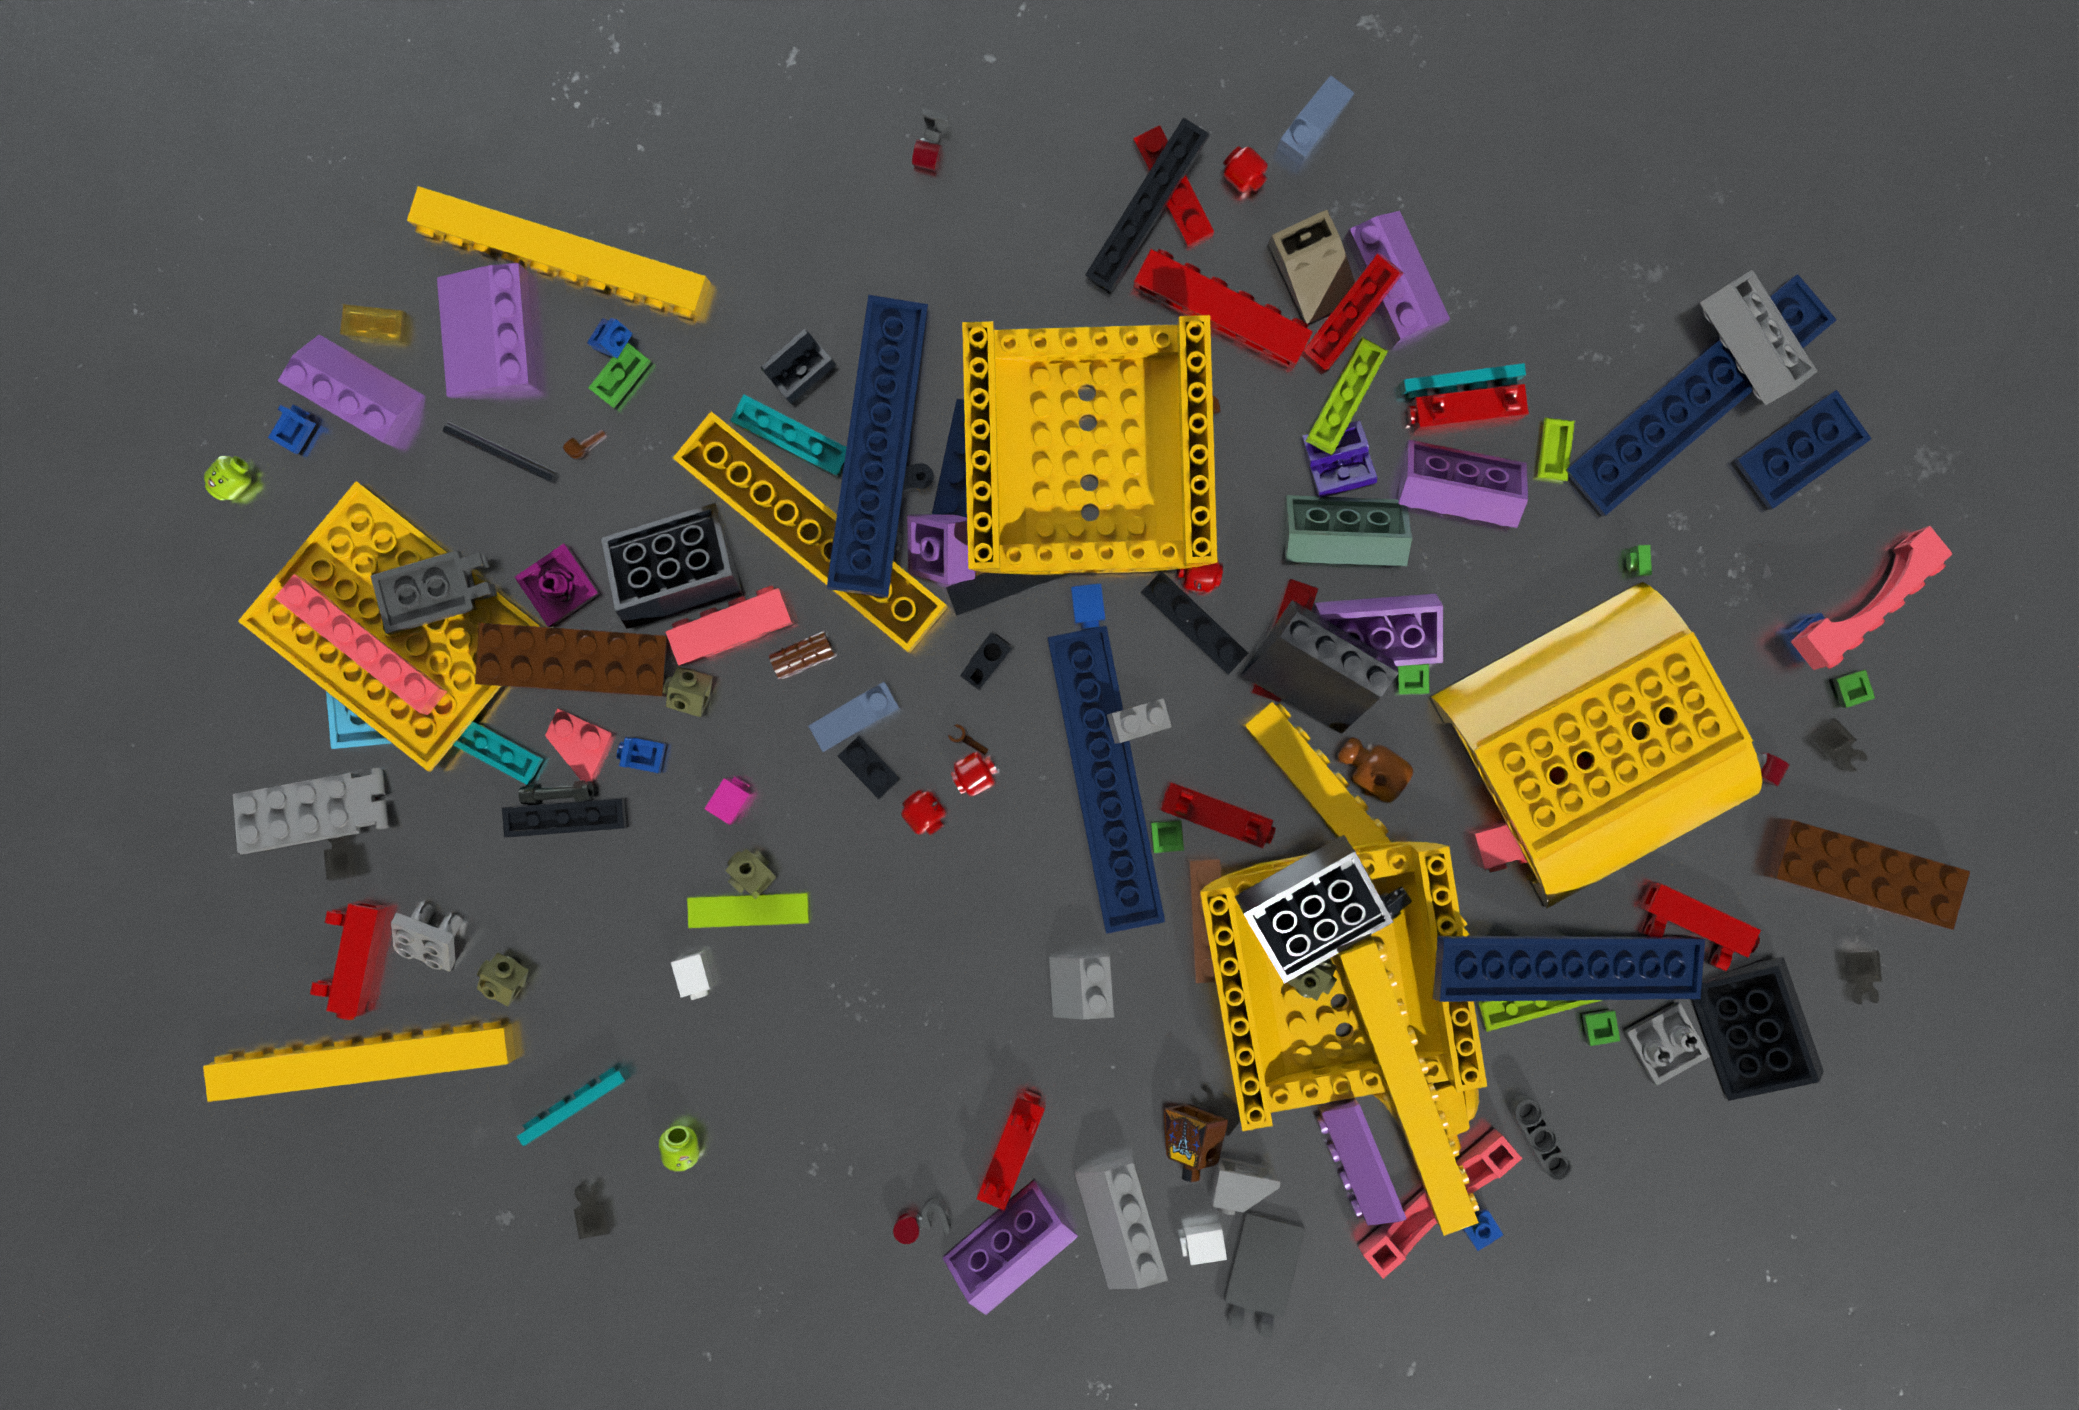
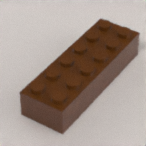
M479 623L475 684L664 697L663 688L665 684L668 638L665 635Z
M1780 818L1764 876L1954 930L1970 871L1799 821Z

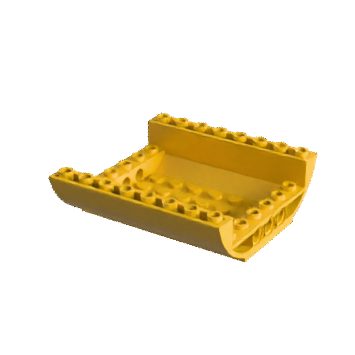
M1210 315L1179 316L1177 325L994 330L993 321L962 322L969 570L1027 575L1131 573L1185 569L1217 563ZM1081 387H1092L1096 393L1095 397L1091 401L1080 399L1078 391ZM1089 415L1096 420L1097 424L1093 430L1084 431L1080 428L1079 420L1083 416ZM1086 475H1092L1098 480V486L1093 491H1086L1081 487V479ZM1093 505L1098 509L1099 516L1097 519L1087 521L1082 517L1081 511L1085 506Z
M1640 582L1431 696L1444 723H1452L1536 876L1537 879L1532 884L1546 909L1759 794L1762 788L1761 768L1752 744L1753 739L1693 631L1691 632L1670 603L1654 588L1644 582ZM1664 707L1670 708L1674 713V719L1668 725L1663 724L1659 719V713ZM1637 722H1642L1647 729L1646 736L1641 740H1637L1632 735V727ZM1582 752H1588L1592 757L1591 766L1585 770L1581 769L1577 764V757ZM1559 766L1564 770L1565 778L1562 783L1556 785L1551 782L1549 774L1554 767Z
M1429 842L1368 843L1352 846L1379 895L1384 892L1390 893L1402 886L1412 900L1409 905L1400 911L1401 914L1393 920V923L1370 936L1375 943L1381 942L1386 953L1387 960L1382 962L1386 972L1391 970L1398 988L1393 989L1396 1000L1402 999L1408 1016L1403 1019L1407 1028H1413L1418 1040V1044L1414 1045L1417 1056L1422 1054L1429 1072L1424 1074L1427 1084L1449 1080L1456 1092L1487 1087L1474 1001L1439 1002L1433 999L1437 937L1463 936L1449 846ZM1307 855L1254 864L1252 867L1218 878L1200 891L1242 1131L1273 1126L1271 1117L1273 1112L1388 1092L1338 955L1336 954L1330 958L1332 963L1337 966L1333 974L1337 981L1327 995L1322 992L1317 1001L1313 998L1301 996L1297 993L1295 987L1287 982L1284 984L1234 897ZM1344 994L1347 997L1346 1004L1340 1008L1331 1006V999L1334 995ZM1349 1023L1352 1026L1351 1032L1344 1037L1336 1035V1028L1339 1024Z

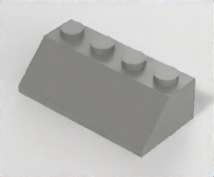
M1753 270L1700 302L1705 318L1714 324L1719 332L1721 343L1730 349L1736 359L1737 368L1741 373L1746 374L1752 384L1753 393L1764 402L1765 406L1794 390L1818 372Z
M1133 1156L1076 1171V1180L1108 1289H1140L1168 1281Z

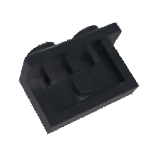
M804 329L775 355L771 356L760 369L792 404L829 372L836 363L815 341L812 335Z

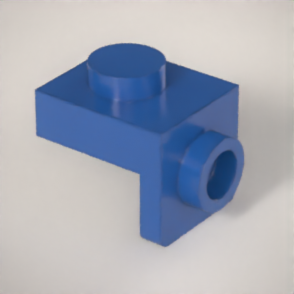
M602 318L587 344L599 352L618 359L633 333L615 318H610V320Z
M280 404L277 410L281 411L282 415L268 438L289 451L299 454L316 423L307 418L310 413L294 404H292L291 408Z
M625 737L624 742L621 741L617 749V759H620L619 766L661 773L666 744L636 737Z
M1487 1209L1476 1214L1479 1223L1463 1229L1477 1251L1503 1236L1502 1231Z

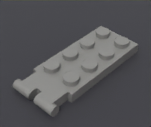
M373 768L370 770L371 775L355 778L354 774L346 773L233 794L237 853L243 855L361 833L360 827L376 825V829L388 828L386 801H375V797L385 795L383 769Z

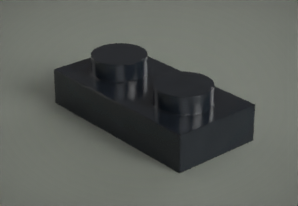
M860 735L837 756L878 800L901 779Z

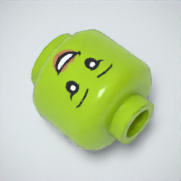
M230 456L218 457L204 474L205 488L208 493L222 501L237 499L250 485L252 480L251 474L248 471V464L237 456L233 458Z
M679 1125L673 1126L661 1134L659 1152L664 1166L673 1171H685L697 1163L700 1152L698 1136L694 1130L687 1126Z

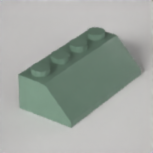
M1286 495L1284 530L1286 562L1407 566L1412 534L1408 507L1398 504V499L1318 498V496Z

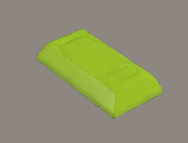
M1544 418L1537 478L1568 481L1566 469L1570 466L1575 421Z

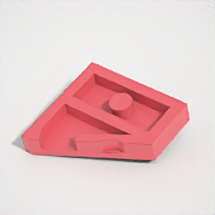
M557 708L545 736L580 780L593 782L614 733Z

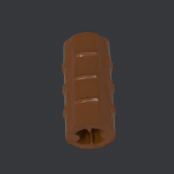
M822 631L770 654L769 659L777 677L782 679L791 674L795 675L796 672L802 669L809 668L811 665L834 656L835 652L826 632Z

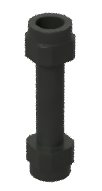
M585 780L574 781L573 786L538 788L537 784H529L519 789V801L522 805H538L540 800L574 798L576 802H583L592 799L594 796L592 782H586Z

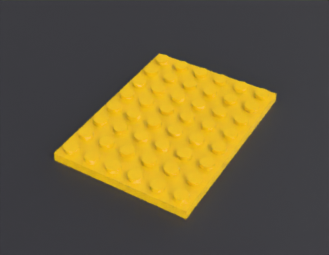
M356 481L238 622L425 770L431 772L501 687L475 684L479 623L541 626L496 591V597L476 600L477 610L391 635L386 634L370 575L446 554L447 552ZM472 572L475 585L484 583L482 579ZM294 574L309 581L377 639L447 691L428 715L416 711L274 598Z

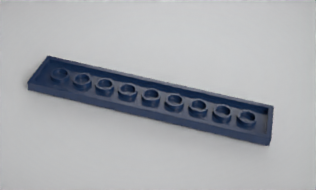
M1798 274L1793 276L1770 296L1802 348L1807 346L1837 320ZM1720 339L1566 469L1570 479L1602 516L1610 513L1753 391L1748 377L1739 371L1736 366L1735 357L1730 349L1721 343Z
M868 295L827 589L888 598L928 304Z
M1107 625L1047 637L1106 934L1164 923L1165 917L1130 741L1115 744L1107 714L1123 710Z
M1438 936L1433 999L1439 1002L1701 999L1705 939L1700 937Z

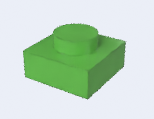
M1638 545L1630 548V553L1626 557L1627 570L1631 571V578L1652 575L1650 545Z
M1429 664L1398 666L1399 694L1429 693Z
M1859 670L1833 679L1842 708L1875 699L1866 670Z
M1182 820L1151 822L1153 853L1184 851Z
M1614 1010L1582 1014L1587 1044L1589 1046L1620 1041Z

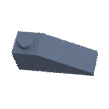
M1330 75L1282 136L1277 150L1301 167L1355 93Z
M883 682L810 724L808 727L822 752L902 708L889 684Z

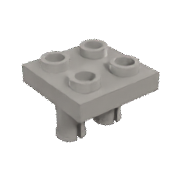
M424 902L417 903L411 917L396 913L391 921L394 950L404 958H416L425 962L430 968L436 970L442 968L450 972L455 964L454 937L460 926H462L463 919L458 915L451 919L453 913H446L439 928L428 925L432 915L435 913V909L429 904L424 909Z
M1678 1002L1624 1031L1652 1083L1656 1086L1710 1057L1681 1003Z

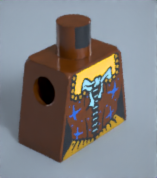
M1187 1104L1165 1108L1166 1155L1168 1159L1183 1164V1180L1197 1182L1200 1180L1201 1169L1215 1166L1219 1162L1228 1119Z

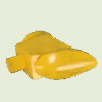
M1449 1080L1433 1083L1439 1100L1434 1102L1437 1111L1442 1110L1449 1125V1128L1444 1129L1448 1139L1453 1138L1459 1151L1462 1147L1457 1135L1470 1129L1469 1121L1475 1117L1478 1110L1479 1090L1477 1088L1456 1092ZM1389 1092L1372 1094L1384 1104L1402 1129Z

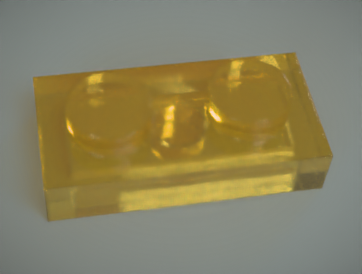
M343 304L340 334L346 337L403 343L407 313L401 310Z

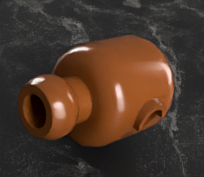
M1350 737L1337 755L1342 763L1351 764L1356 768L1352 777L1353 782L1365 790L1364 795L1373 796L1383 803L1395 801L1413 776L1411 764L1384 745L1378 744L1367 750L1358 738Z

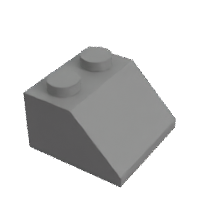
M1109 952L1049 957L1053 1017L1083 1020L1114 1017Z
M1220 1158L1217 1165L1213 1166L1208 1193L1212 1206L1217 1207L1218 1212L1234 1215L1235 1211L1245 1212L1279 1189L1280 1180L1274 1168Z

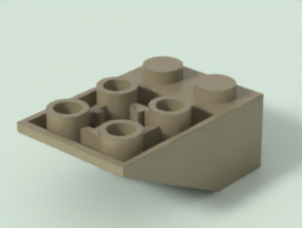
M1328 210L1271 235L1268 245L1304 322L1309 324L1331 314L1354 285L1355 280L1341 238Z

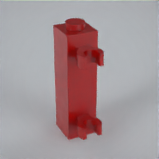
M1525 384L1416 397L1411 401V406H1408L1409 424H1414L1415 432L1521 419L1529 414Z
M1170 781L1159 808L1160 811L1262 849L1265 843H1271L1276 827L1272 826L1274 820Z
M1652 881L1640 909L1653 914L1645 927L1644 934L1651 937H1662L1667 922L1679 926L1719 945L1709 964L1724 971L1728 970L1733 953L1748 958L1750 953L1755 952L1760 943V929L1658 882Z
M357 901L348 904L347 912L333 909L326 913L324 923L343 926L332 982L324 980L312 982L310 994L329 997L326 1011L336 1013V1017L339 1019L354 1020L355 1017L366 1013L388 907Z
M1025 1091L1024 1094L1017 1092L977 1192V1200L1005 1211L1045 1111V1103L1041 1102V1096L1029 1091Z

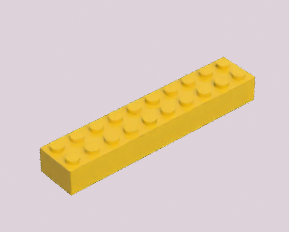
M711 411L674 455L673 459L827 585L837 514ZM894 561L888 598L833 590L909 653H911L948 608L943 601Z

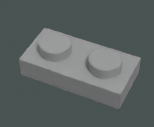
M1164 698L1107 714L1115 744L1172 727Z

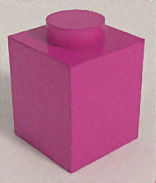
M736 776L733 779L729 777L724 778L704 809L725 823L732 825L735 824L754 793L748 790L750 785Z

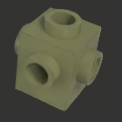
M678 666L673 677L668 676L664 684L663 693L667 694L666 707L701 717L710 698L713 676Z
M747 848L742 853L740 851L736 852L727 863L729 867L725 870L731 876L728 882L739 893L746 890L755 899L773 882L776 876L766 867L770 862L759 851L756 850L752 854Z
M497 952L491 961L485 960L479 968L477 976L480 979L477 990L481 991L485 997L492 1000L495 999L509 1007L524 987L529 970L518 964L515 959Z
M1329 958L1287 983L1295 987V990L1301 996L1313 998L1317 1001L1322 992L1328 995L1337 981L1333 977L1337 966Z

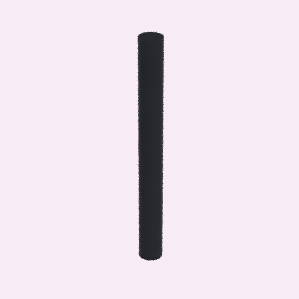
M450 422L444 425L443 433L553 483L557 476L556 471Z

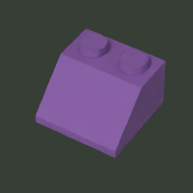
M930 514L907 515L908 573L910 575L945 584L975 579V571L968 569L967 517Z

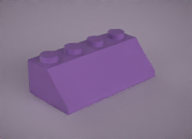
M1400 211L1376 216L1348 230L1344 238L1361 274L1379 253L1404 272L1377 307L1394 345L1400 344L1450 320Z
M317 335L292 355L278 379V382L381 442L393 447L424 396L321 335Z
M1408 440L1399 482L1398 504L1410 508L1435 511L1440 514L1465 517L1470 520L1495 523L1500 526L1518 527L1528 501L1527 463Z
M1436 594L1315 602V612L1317 615L1391 658L1396 666L1443 663V605Z
M1350 1098L1318 1106L1321 1116L1316 1117L1322 1133H1328L1332 1144L1327 1146L1334 1162L1340 1161L1344 1172L1339 1173L1346 1191L1351 1189L1354 1194L1355 1200L1351 1201V1205L1357 1218L1363 1217L1368 1226L1406 1220L1407 1218L1357 1100Z
M1033 1181L1007 1203L1005 1211L1002 1209L997 1211L944 1256L943 1260L968 1303L987 1315L1073 1242L1078 1235L1061 1210L1039 1184Z

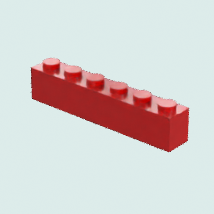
M1150 249L1134 280L1133 287L1188 316L1210 315V327L1292 369L1295 367L1313 331L1307 329L1309 326L1307 323L1298 318L1290 320L1282 316V311L1273 305L1266 304L1264 307L1254 301L1255 298L1251 294L1239 290L1237 293L1227 288L1228 284L1225 281L1214 276L1210 279L1200 274L1201 270L1190 263L1182 265L1174 261V256L1165 250L1158 249V251Z

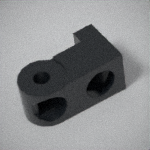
M924 463L906 466L902 494L914 490L918 492L930 490L935 481L931 467Z
M992 631L970 659L969 664L960 677L980 691L1015 647Z

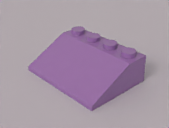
M519 263L488 265L437 277L447 397L538 390L528 271Z

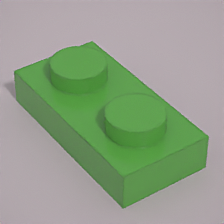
M627 343L618 359L612 357L588 388L611 407L615 408L651 361Z

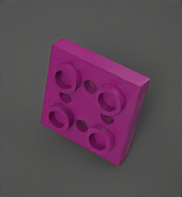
M565 543L514 577L548 627L554 626L600 594ZM569 573H573L574 579L572 581H568L567 579L572 578V576ZM565 594L570 595V600L568 602L563 601L568 599L567 596H564Z

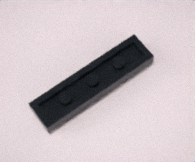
M1162 571L1141 591V594L1226 675H1229L1249 654Z
M624 798L502 808L504 838L627 828Z

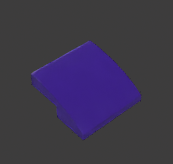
M1360 420L1349 423L1332 455L1306 442L1308 434L1302 435L1307 461L1318 498L1377 483V474L1369 454V444Z

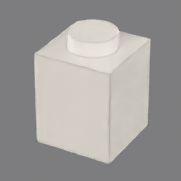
M705 951L678 958L671 962L680 997L690 995L691 1000L707 996V990L715 986Z
M1220 1222L1184 1228L1186 1237L1180 1238L1183 1257L1189 1256L1191 1265L1227 1260Z

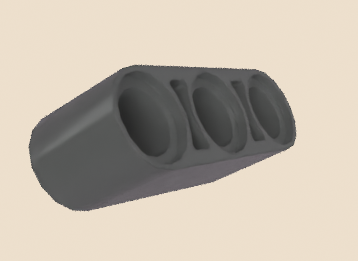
M1520 1094L1515 1096L1509 1103V1111L1538 1166L1553 1180L1561 1181L1566 1179L1572 1171L1571 1160L1542 1107L1528 1095ZM1525 1104H1531V1113L1526 1117H1520L1521 1107ZM1546 1131L1545 1140L1542 1143L1536 1144L1534 1142L1536 1133ZM1559 1157L1561 1159L1560 1166L1555 1170H1549L1550 1161L1553 1158Z

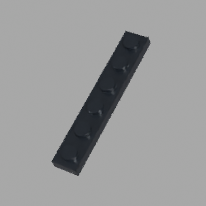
M1183 117L1086 272V277L1112 293L1208 140L1210 134Z

